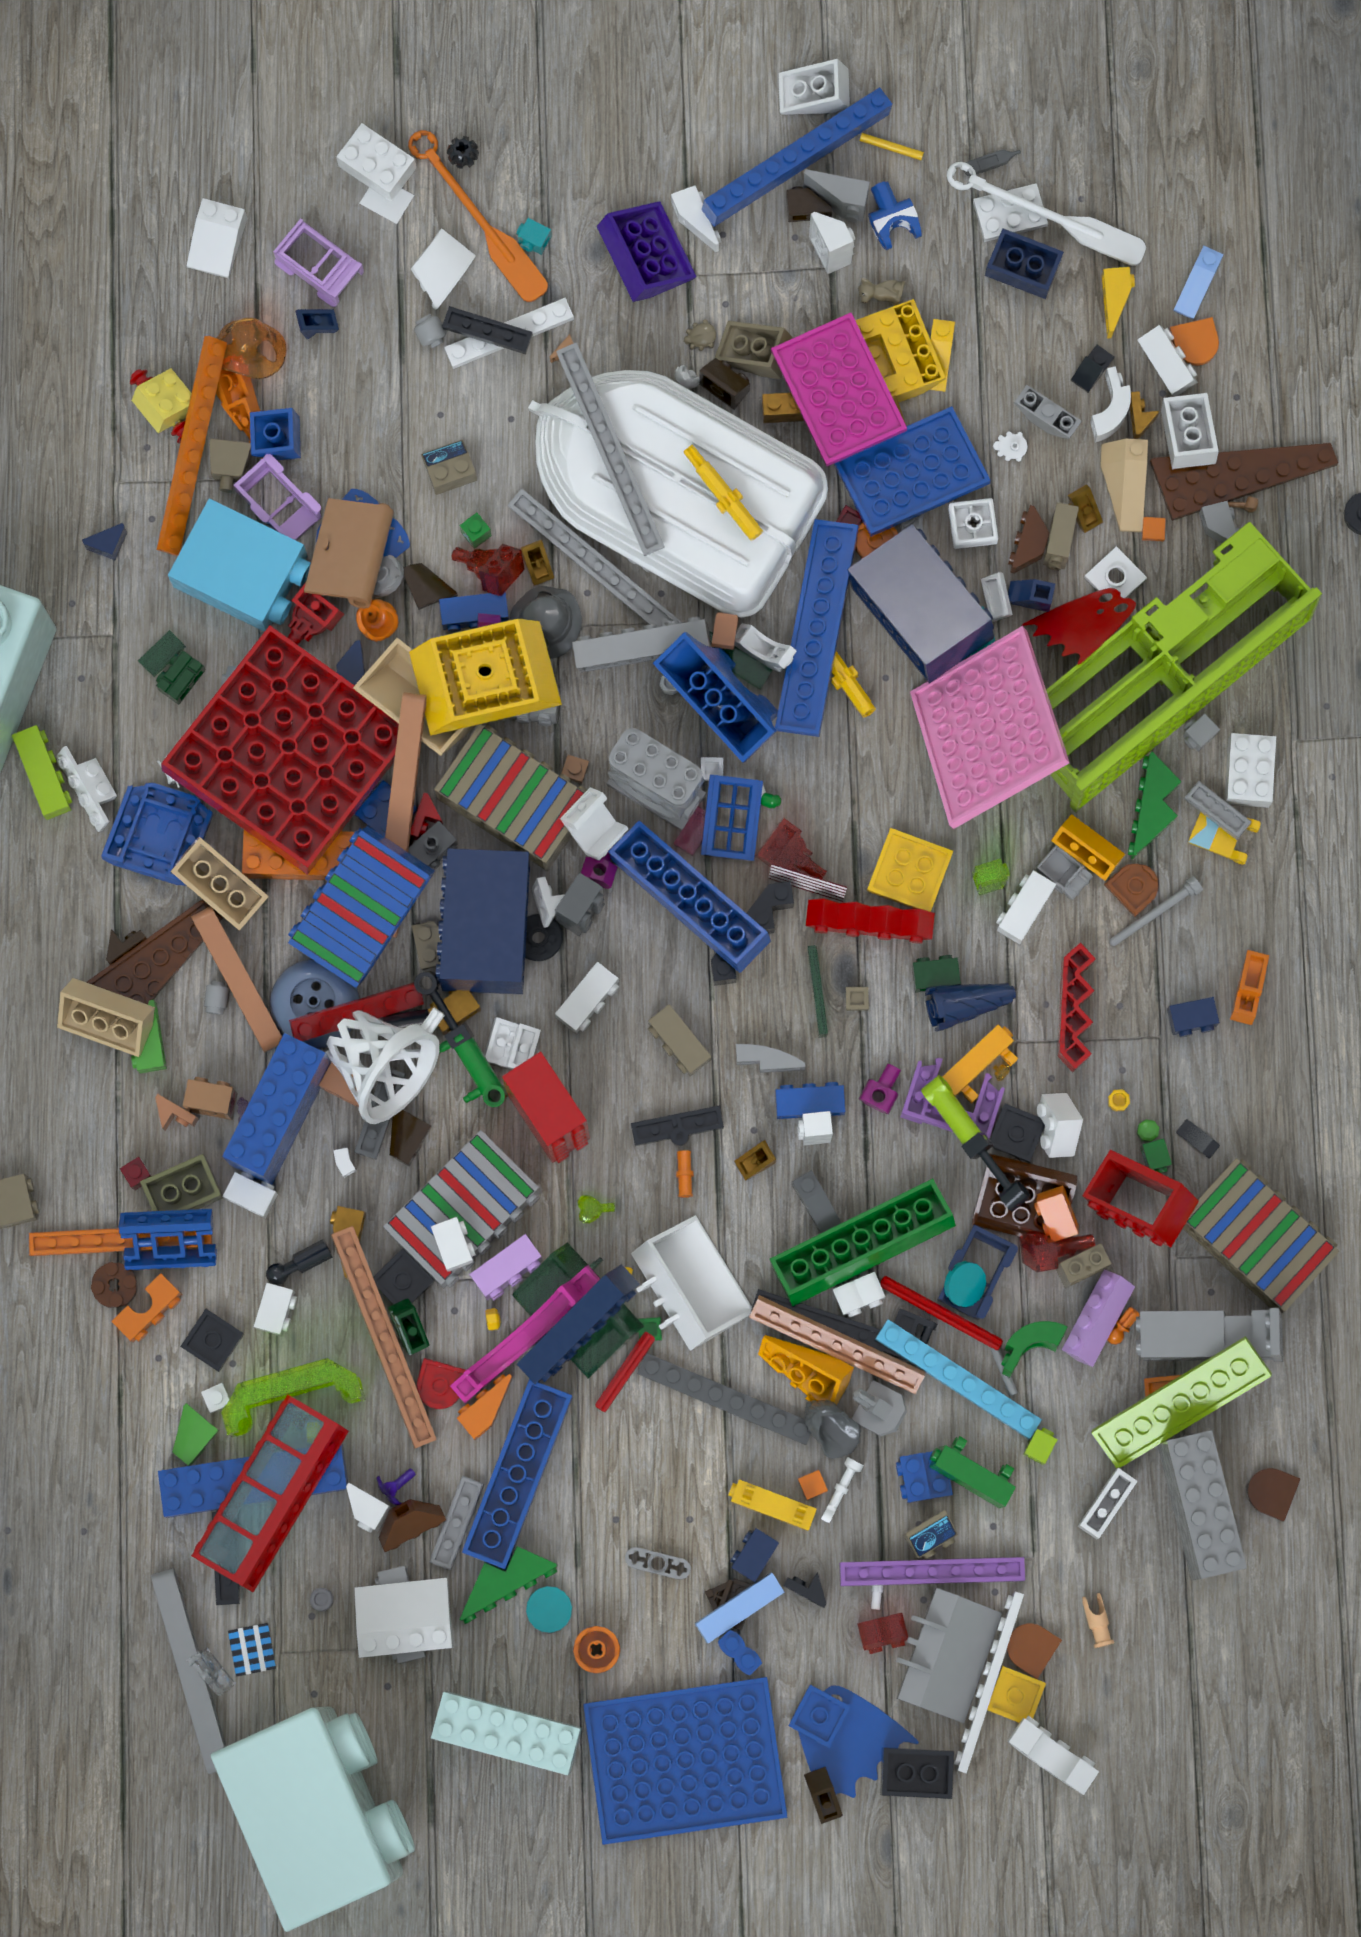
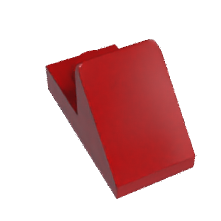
M423 793L411 828L410 837L414 840H418L427 831L429 824L426 821L433 823L440 821L443 824L428 793Z

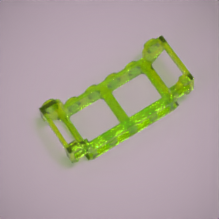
M325 1358L240 1382L236 1385L231 1398L221 1412L227 1435L234 1438L250 1432L253 1426L250 1409L284 1400L287 1394L295 1397L335 1385L336 1391H340L342 1399L347 1403L353 1404L364 1401L366 1397L361 1379L352 1371Z

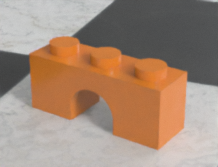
M162 1273L145 1288L152 1298V1306L147 1312L136 1313L130 1306H126L111 1321L133 1343L136 1340L138 1342L141 1341L148 1334L146 1330L152 1324L156 1326L165 1317L163 1313L168 1308L172 1310L181 1301L180 1297L183 1294Z

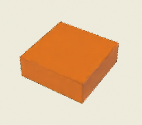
M1143 517L1142 540L1164 542L1166 518Z
M819 1470L798 1478L806 1500L828 1491Z

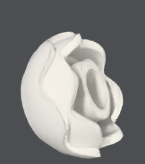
M685 365L677 367L675 379L682 386L692 389L700 384L699 377H696V373L693 370H687Z

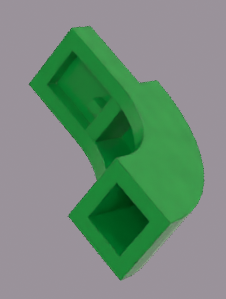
M1039 1321L1020 1328L1006 1343L1004 1350L1011 1353V1355L1007 1353L1001 1363L1004 1366L1002 1374L1010 1378L1023 1354L1030 1349L1043 1347L1056 1352L1068 1326L1057 1322Z

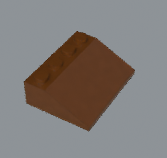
M990 1154L1010 1183L1016 1180L1020 1181L1029 1192L1031 1198L1011 1212L999 1197V1193L1004 1188L986 1165L971 1225L1060 1247L1062 1240L1052 1242L1050 1235L1046 1236L1042 1223H1045L1042 1215L1038 1216L1034 1203L1037 1202V1195L1039 1193L1064 1186L1070 1204H1072L1077 1186V1175Z

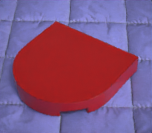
M424 1358L417 1380V1391L422 1402L430 1408L439 1410L453 1406L460 1397L450 1385L461 1377L466 1369Z

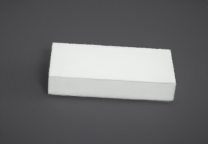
M998 572L982 578L981 583L987 609L993 616L992 622L1013 615L1003 573Z

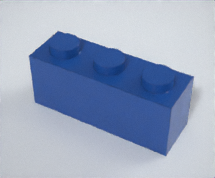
M505 591L439 599L443 630H448V632L461 631V628L468 627L470 629L477 628L478 613L500 615L501 622L509 621Z
M828 1082L823 1087H816L814 1083L803 1084L802 1088H793V1085H781L780 1089L775 1090L777 1119L802 1118L803 1114L830 1111L831 1116L845 1115L844 1085H838V1082Z

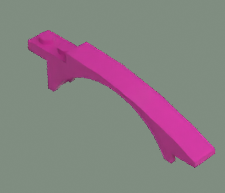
M589 1265L584 1267L570 1281L561 1285L513 1333L467 1369L450 1387L464 1403L469 1401L546 1335L600 1278Z

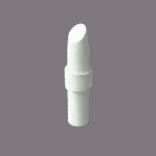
M884 1585L872 1586L871 1609L880 1610L881 1594L883 1593Z

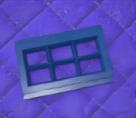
M720 775L709 776L701 855L754 861L763 781ZM721 784L733 785L731 803L719 802ZM738 786L750 787L748 805L736 804ZM718 807L731 808L729 827L717 825ZM735 809L747 810L745 829L733 827ZM716 830L728 832L726 850L714 848ZM732 832L745 834L743 852L731 850Z

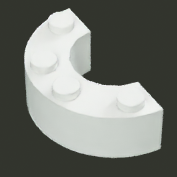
M1031 1717L1022 1718L1007 1742L1044 1770L1084 1795L1099 1773L1093 1767L1095 1763L1086 1756H1083L1081 1759L1069 1751L1071 1747L1063 1741L1058 1740V1742L1052 1740L1050 1738L1052 1734L1041 1726L1037 1728L1039 1723Z

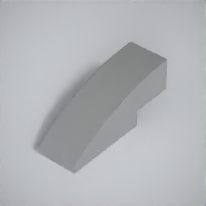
M736 1044L737 1065L759 1064L760 1073L805 1070V1062L781 1050L753 1044Z

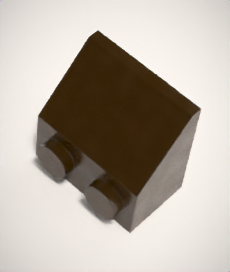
M714 358L699 371V385L733 410L736 409L750 391L749 379L742 373L737 374L734 372L731 365L724 360L719 361L717 358Z

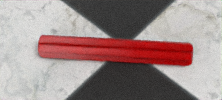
M648 1332L643 1333L596 1402L595 1406L599 1410L606 1412L654 1343V1336Z

